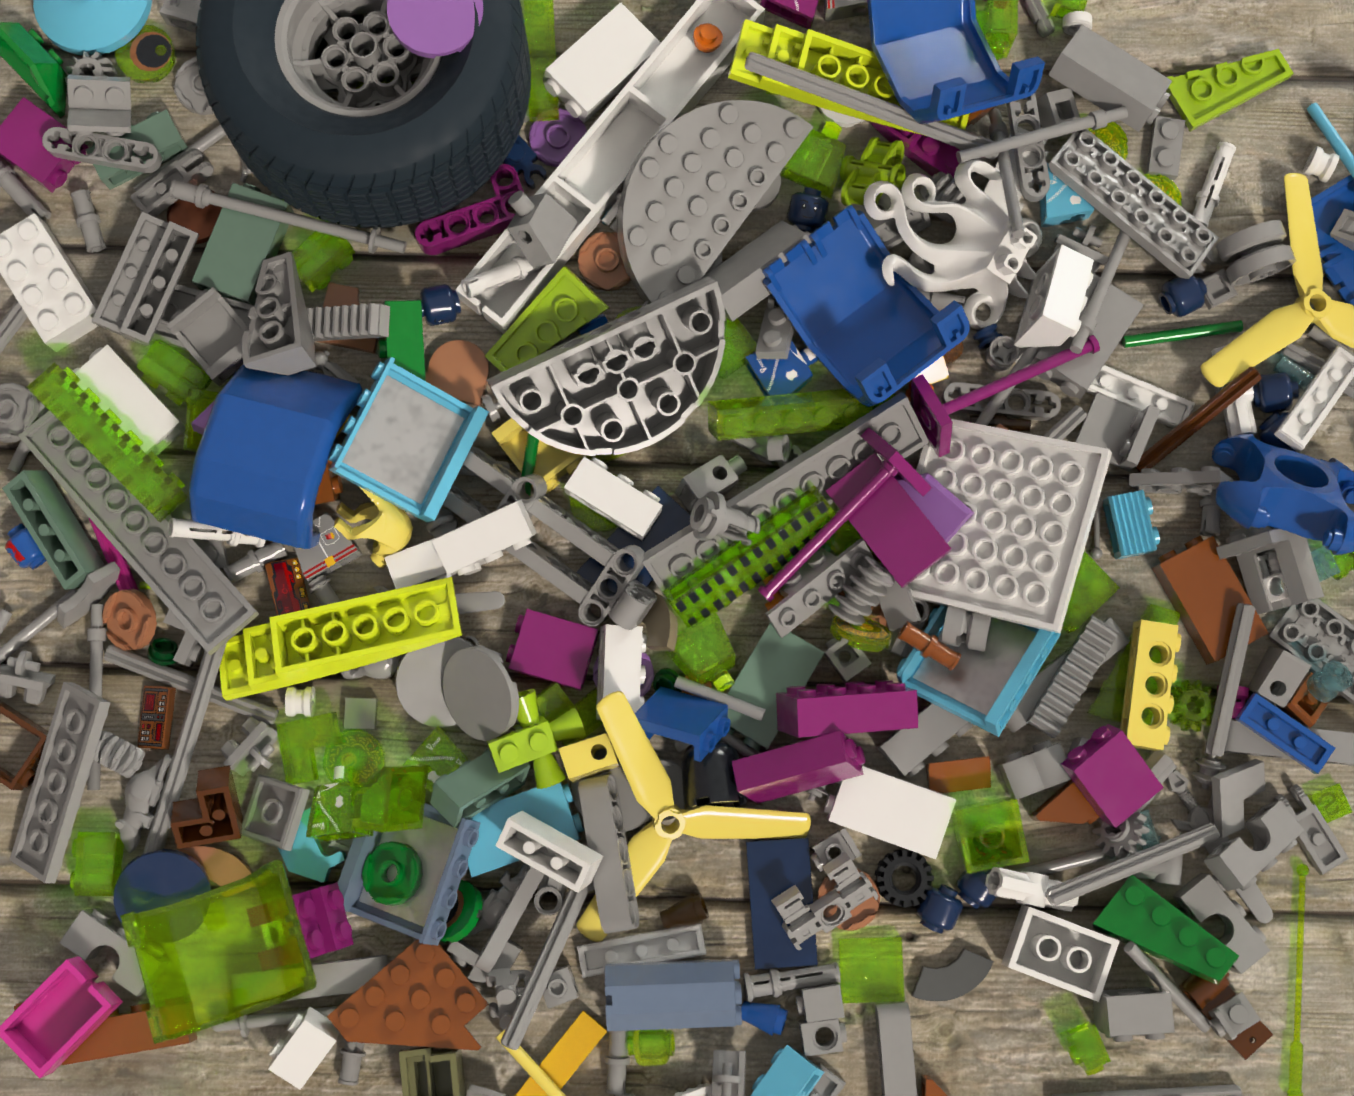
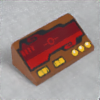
M298 558L265 564L277 616L311 608Z

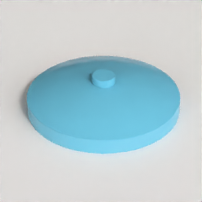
M33 0L36 20L45 35L62 50L83 56V51L88 52L90 56L95 51L102 55L126 45L143 28L152 6V0Z

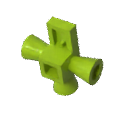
M535 689L518 692L519 711L517 720L519 724L513 726V732L487 741V745L498 773L533 760L536 788L543 789L556 785L566 779L565 774L552 754L558 751L556 741L585 737L586 734L575 707L549 723L542 715L539 716Z

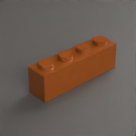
M182 997L162 1000L163 1006L151 1008L150 1002L130 1006L131 1012L120 1014L119 1008H117L61 1065L191 1043L197 1040L193 1002L182 1003Z

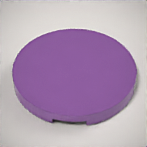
M387 0V16L393 34L402 46L416 55L435 58V56H445L457 51L460 53L466 47L474 34V3L480 26L483 17V0Z

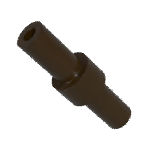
M995 414L987 425L996 427L1000 423L1008 430L1030 432L1031 420L1007 418V415ZM970 415L969 422L975 423L979 416Z

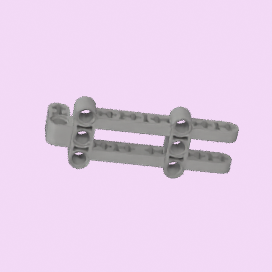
M472 446L463 465L505 494L496 510L521 499L530 518L534 515L605 566V568L593 585L532 540V543L518 550H514L513 546H510L501 551H508L581 604L578 609V615L585 625L595 627L608 618H611L617 625L627 630H632L640 625L657 600L654 592L636 580L644 567L642 563L644 550L637 545H628L622 549L617 548L545 496L547 484L542 476L529 474L518 477L488 454ZM526 482L533 485L534 494L532 497L525 492ZM452 485L443 503L444 506L468 523L492 513V511L454 485ZM625 553L633 557V568L626 566L623 556ZM608 578L613 579L617 583V593L609 590L607 586ZM592 603L600 607V617H597L592 613Z

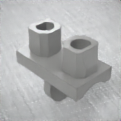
M1090 224L1087 231L1078 227L1074 229L1072 235L1082 239L1081 243L1062 234H1058L1054 241L1057 244L1053 254L1061 245H1064L1093 259L1091 273L1094 274L1100 265L1105 266L1109 258L1087 247L1088 243L1099 248L1103 239L1093 235L1096 226Z
M23 650L18 658L8 657L7 664H0V697L12 698L16 695L17 686L25 688L23 701L37 705L44 701L47 688L55 683L56 674L39 671L41 664L32 661V653L30 651Z
M249 717L241 729L247 735V738L241 744L231 739L221 748V752L226 758L223 764L225 766L230 765L231 770H234L243 777L249 770L255 772L261 764L268 769L273 765L268 756L275 750L272 745L281 736L275 728L265 722Z
M713 1051L711 1096H745L746 1051Z

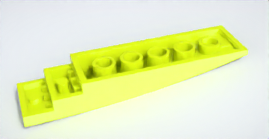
M747 19L743 21L728 74L729 79L820 108L920 134L745 69V61L748 54L755 52L900 106L873 51L810 29L806 33H802L776 24L774 28H770ZM969 114L941 122L966 130Z
M448 577L269 617L270 623L244 628L243 634L233 636L227 642L219 667L222 697L228 701L307 682L390 659L462 636L453 578Z

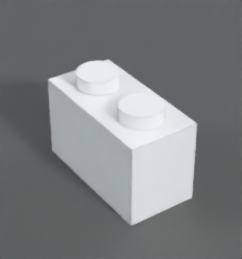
M310 1006L302 1016L298 1013L295 1015L287 1028V1031L290 1033L285 1040L279 1038L269 1052L272 1060L268 1070L300 1090L335 1044L339 1035V1031L332 1022Z

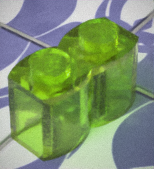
M78 832L77 838L72 843V855L76 857L77 864L75 870L70 875V887L74 889L75 896H114V889L122 872L121 863L124 844L119 832Z

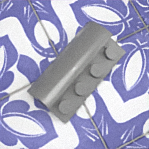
M141 212L94 314L93 324L122 335L127 340L149 346L199 234L171 221L167 223L145 212Z

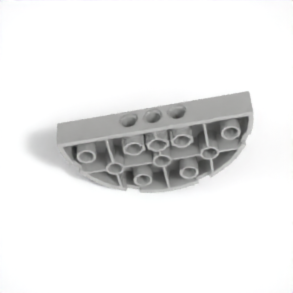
M727 100L696 108L680 116L662 128L649 140L630 167L623 184L617 210V237L621 258L627 275L630 276L633 285L638 291L637 293L644 302L648 300V304L702 279L814 126L796 114L772 104L750 100Z
M710 277L701 279L488 378L486 381L497 400L513 420L535 438L557 449L574 454L596 456L620 455L650 446L667 437L686 422L685 419L696 407L702 404L717 377L725 348L724 321H726L723 298L718 283Z

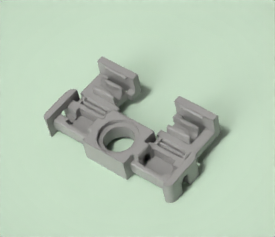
M846 852L822 867L830 880L834 879L837 885L834 886L833 890L812 904L803 905L801 900L804 897L796 885H793L771 900L785 921L782 923V928L797 950H802L800 944L817 932L824 930L825 933H828L851 918L850 911L871 897H874L875 900L878 899L879 896L872 887L870 880L863 872H858ZM837 905V911L833 916H823V912L828 906Z

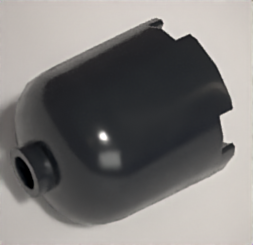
M718 742L714 750L708 753L701 762L694 760L693 746L685 752L681 763L685 810L703 805L721 806L733 803L734 807L739 808L747 804L746 796L737 791L732 761L740 759V756L732 745Z

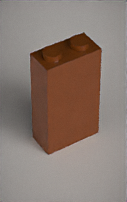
M1200 535L1184 544L1186 547L1185 551L1177 554L1173 549L1158 557L1160 564L1153 567L1152 570L1207 665L1217 662L1226 656L1237 604L1252 605L1227 559H1219L1216 547H1219L1215 538L1211 536L1203 540ZM1256 610L1248 644L1269 634Z

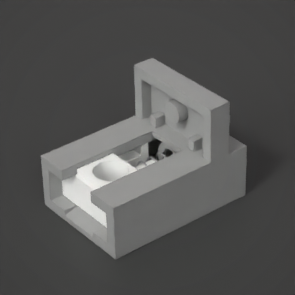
M1240 525L1241 529L1229 533L1230 537L1226 538L1228 544L1216 547L1219 559L1237 557L1249 599L1258 614L1324 597L1307 539L1302 536L1266 526V528L1261 527L1260 529L1254 527L1246 529ZM1281 580L1284 583V590L1281 587Z

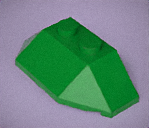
M0 22V56L61 119L65 115L67 93L65 77L68 76L61 68L64 61L53 49L46 51L41 46L44 41L32 28L27 32L20 23Z

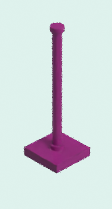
M1094 335L1088 336L1080 354L1073 353L1070 348L1065 349L944 404H941L925 376L921 374L912 379L910 404L939 458L950 453L953 424L949 417L950 414L1084 354L1099 352V342Z
M868 427L861 437L884 460L881 463V469L765 586L761 585L757 589L769 602L774 599L773 595L891 475L895 477L898 474L923 497L932 488L896 449L871 428Z

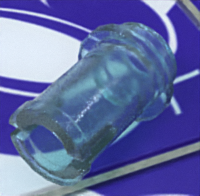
M1285 354L1273 369V371L1278 373H1287L1291 381H1297L1298 388L1300 387L1303 390L1306 389L1315 376L1311 373V368H1303Z
M1149 809L1140 811V813L1147 817V820L1142 825L1150 829L1149 833L1142 834L1141 836L1147 843L1146 845H1141L1142 850L1159 844V839H1162L1161 835L1157 836Z

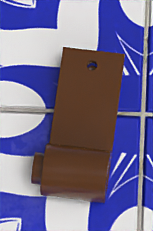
M1229 973L1225 975L1218 985L1194 974H1191L1179 985L1186 997L1209 1021L1212 1019L1208 1013L1210 1010L1236 995L1229 987L1230 983L1227 980L1230 976ZM1259 1021L1238 1034L1237 1038L1227 1040V1042L1244 1060H1247L1273 1034Z

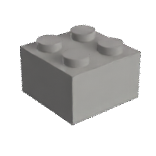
M1154 986L1103 990L1099 1002L1093 1000L1095 1029L1104 1033L1105 1037L1113 1038V1041H1132V1035L1145 1036V1039L1149 1040L1164 1039L1165 1033H1175L1171 992Z

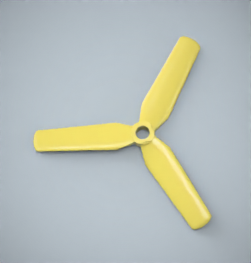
M1288 173L1284 176L1289 241L1296 258V262L1292 265V273L1299 297L1294 304L1271 311L1200 366L1206 380L1216 387L1226 385L1249 367L1256 366L1299 339L1311 323H1315L1332 339L1354 348V306L1331 300V297L1322 291L1323 269L1307 177L1301 173ZM1310 302L1314 305L1315 310L1311 308Z
M621 691L610 693L596 705L597 712L637 802L652 816V821L636 833L627 844L636 897L664 863L672 840L680 837L682 834L700 839L805 838L808 835L811 826V817L808 813L712 805L697 806L687 810L680 809L674 804L671 780L624 693ZM665 817H676L675 821L670 825L661 824ZM594 895L576 923V926L586 938L594 942H601L607 934L601 927L596 895Z

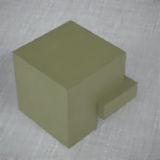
M421 1047L399 1051L403 1096H466L461 1049L444 1048L433 1050L432 1047Z

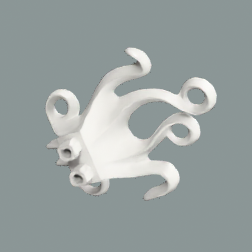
M979 159L960 163L956 168L954 180L956 186L966 198L963 204L935 200L936 187L933 181L927 175L920 173L909 175L904 180L901 192L894 184L888 181H877L871 184L864 194L866 212L875 220L894 218L898 232L904 242L919 257L934 265V273L927 274L912 266L901 256L896 254L888 255L883 260L882 273L888 285L894 286L893 272H896L909 284L926 292L977 289L978 291L970 295L966 300L963 309L970 327L979 331L1000 320L1005 311L1009 293L1019 298L1029 297L1028 292L1020 284L1017 276L1026 279L1037 278L1038 275L1030 267L1026 258L1031 257L1038 251L1042 244V230L1036 221L1029 217L1022 218L1025 235L1020 239H1015L1012 236L1009 216L976 186L971 179V173L977 172L990 180L1001 181L1000 171ZM917 185H923L928 190L929 196L925 202L918 200L914 194V188ZM879 193H885L890 197L891 205L887 211L881 210L876 205L875 200ZM905 205L916 212L948 213L955 220L957 228L954 238L944 244H935L919 237L909 225ZM982 303L990 307V317L986 321H981L976 317V310Z

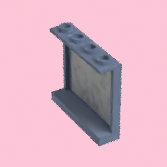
M372 785L338 880L339 890L344 898V909L346 912H351L419 940V943L438 946L446 933V922L450 910L457 901V890L462 877L467 872L468 858L472 847L478 841V830L481 823L462 818L460 825L454 828L432 805L388 789L377 791L374 789L375 786ZM390 841L408 844L412 847L422 862L423 871L420 887L414 896L404 904L394 906L375 902L369 892H366L362 879V871L368 855L372 854L381 843ZM392 865L387 871V878L390 882L397 875L395 865Z

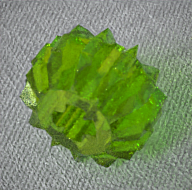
M1189 680L1181 681V687L1173 685L1171 692L1174 695V706L1171 713L1175 716L1171 718L1170 723L1176 725L1181 722L1180 728L1184 732L1188 731L1190 727L1194 732H1199L1202 725L1210 726L1211 719L1209 716L1213 715L1214 710L1211 708V705L1215 704L1216 698H1209L1208 696L1212 693L1213 688L1206 687L1202 689V681L1200 680L1194 681L1193 684ZM1195 702L1196 708L1188 710L1186 704Z

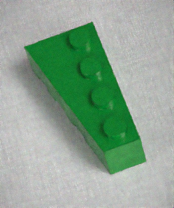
M421 300L384 301L383 305L390 306L389 337L379 338L377 343L378 358H381V362L384 363L388 358L393 357L395 358L394 364L426 381Z
M1133 875L1129 876L1093 922V929L1108 934L1126 944L1134 942L1141 950L1150 955L1174 964L1216 985L1222 981L1239 957L1233 950Z

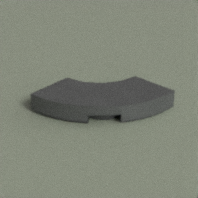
M962 949L957 959L947 966L938 968L922 966L911 996L926 1001H947L961 997L983 981L994 961Z

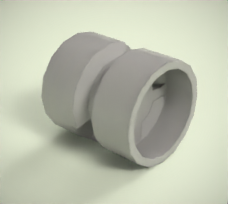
M948 605L941 642L945 645L956 647L965 643L968 649L985 652L992 617L976 612L970 613L965 609Z

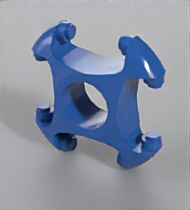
M1252 433L1227 437L1215 445L1212 450L1213 461L1219 466L1233 469L1238 474L1240 480L1221 482L1216 489L1215 501L1220 509L1246 529L1250 527L1260 529L1261 527L1266 528V526L1286 530L1304 538L1322 541V545L1326 549L1331 550L1333 555L1354 552V512L1346 505V503L1354 504V471L1335 458H1331L1329 461L1319 460L1305 454L1266 444L1257 440Z

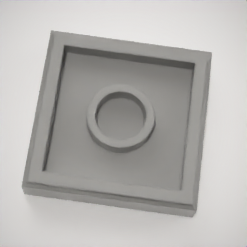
M258 774L242 824V835L283 850L291 851L310 790Z

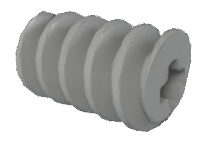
M870 556L864 557L869 564L868 567L857 566L862 574L861 577L850 575V579L855 585L853 587L846 584L842 586L847 593L846 597L839 594L835 595L840 605L828 604L829 609L836 616L856 626H862L865 623L863 616H870L872 614L870 606H878L880 603L878 596L883 597L887 594L885 586L891 587L894 585V579L888 570Z

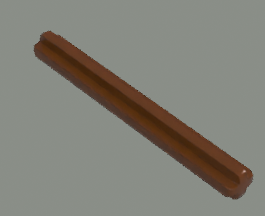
M1249 367L1145 451L1135 467L1137 471L1141 473V469H1151L1259 382L1261 380L1260 373L1254 367Z

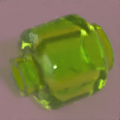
M634 1030L633 1036H628L627 1038L629 1056L634 1055L637 1064L640 1066L665 1065L669 1061L670 1056L675 1055L673 1030Z

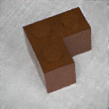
M230 765L199 770L196 787L197 798L173 802L171 827L177 849L240 839L242 836L243 815Z

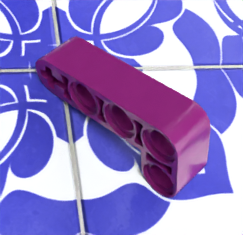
M502 164L491 176L496 197L420 223L416 228L415 237L422 252L431 256L504 232L515 214L508 212L511 206L508 200L515 192L523 191L516 170L510 165ZM503 178H511L513 180L510 185L505 187L498 184ZM485 214L494 216L490 223L480 222V218ZM456 224L466 225V228L461 233H453L451 231ZM443 229H445V232L447 234V237L445 238L443 237L441 231ZM430 234L433 235L434 240L432 242H428L427 236Z

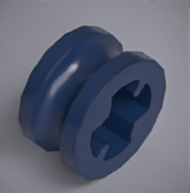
M996 323L983 328L972 336L974 340L979 341V350L989 347L995 338L1003 336L1002 333L997 332L998 326Z

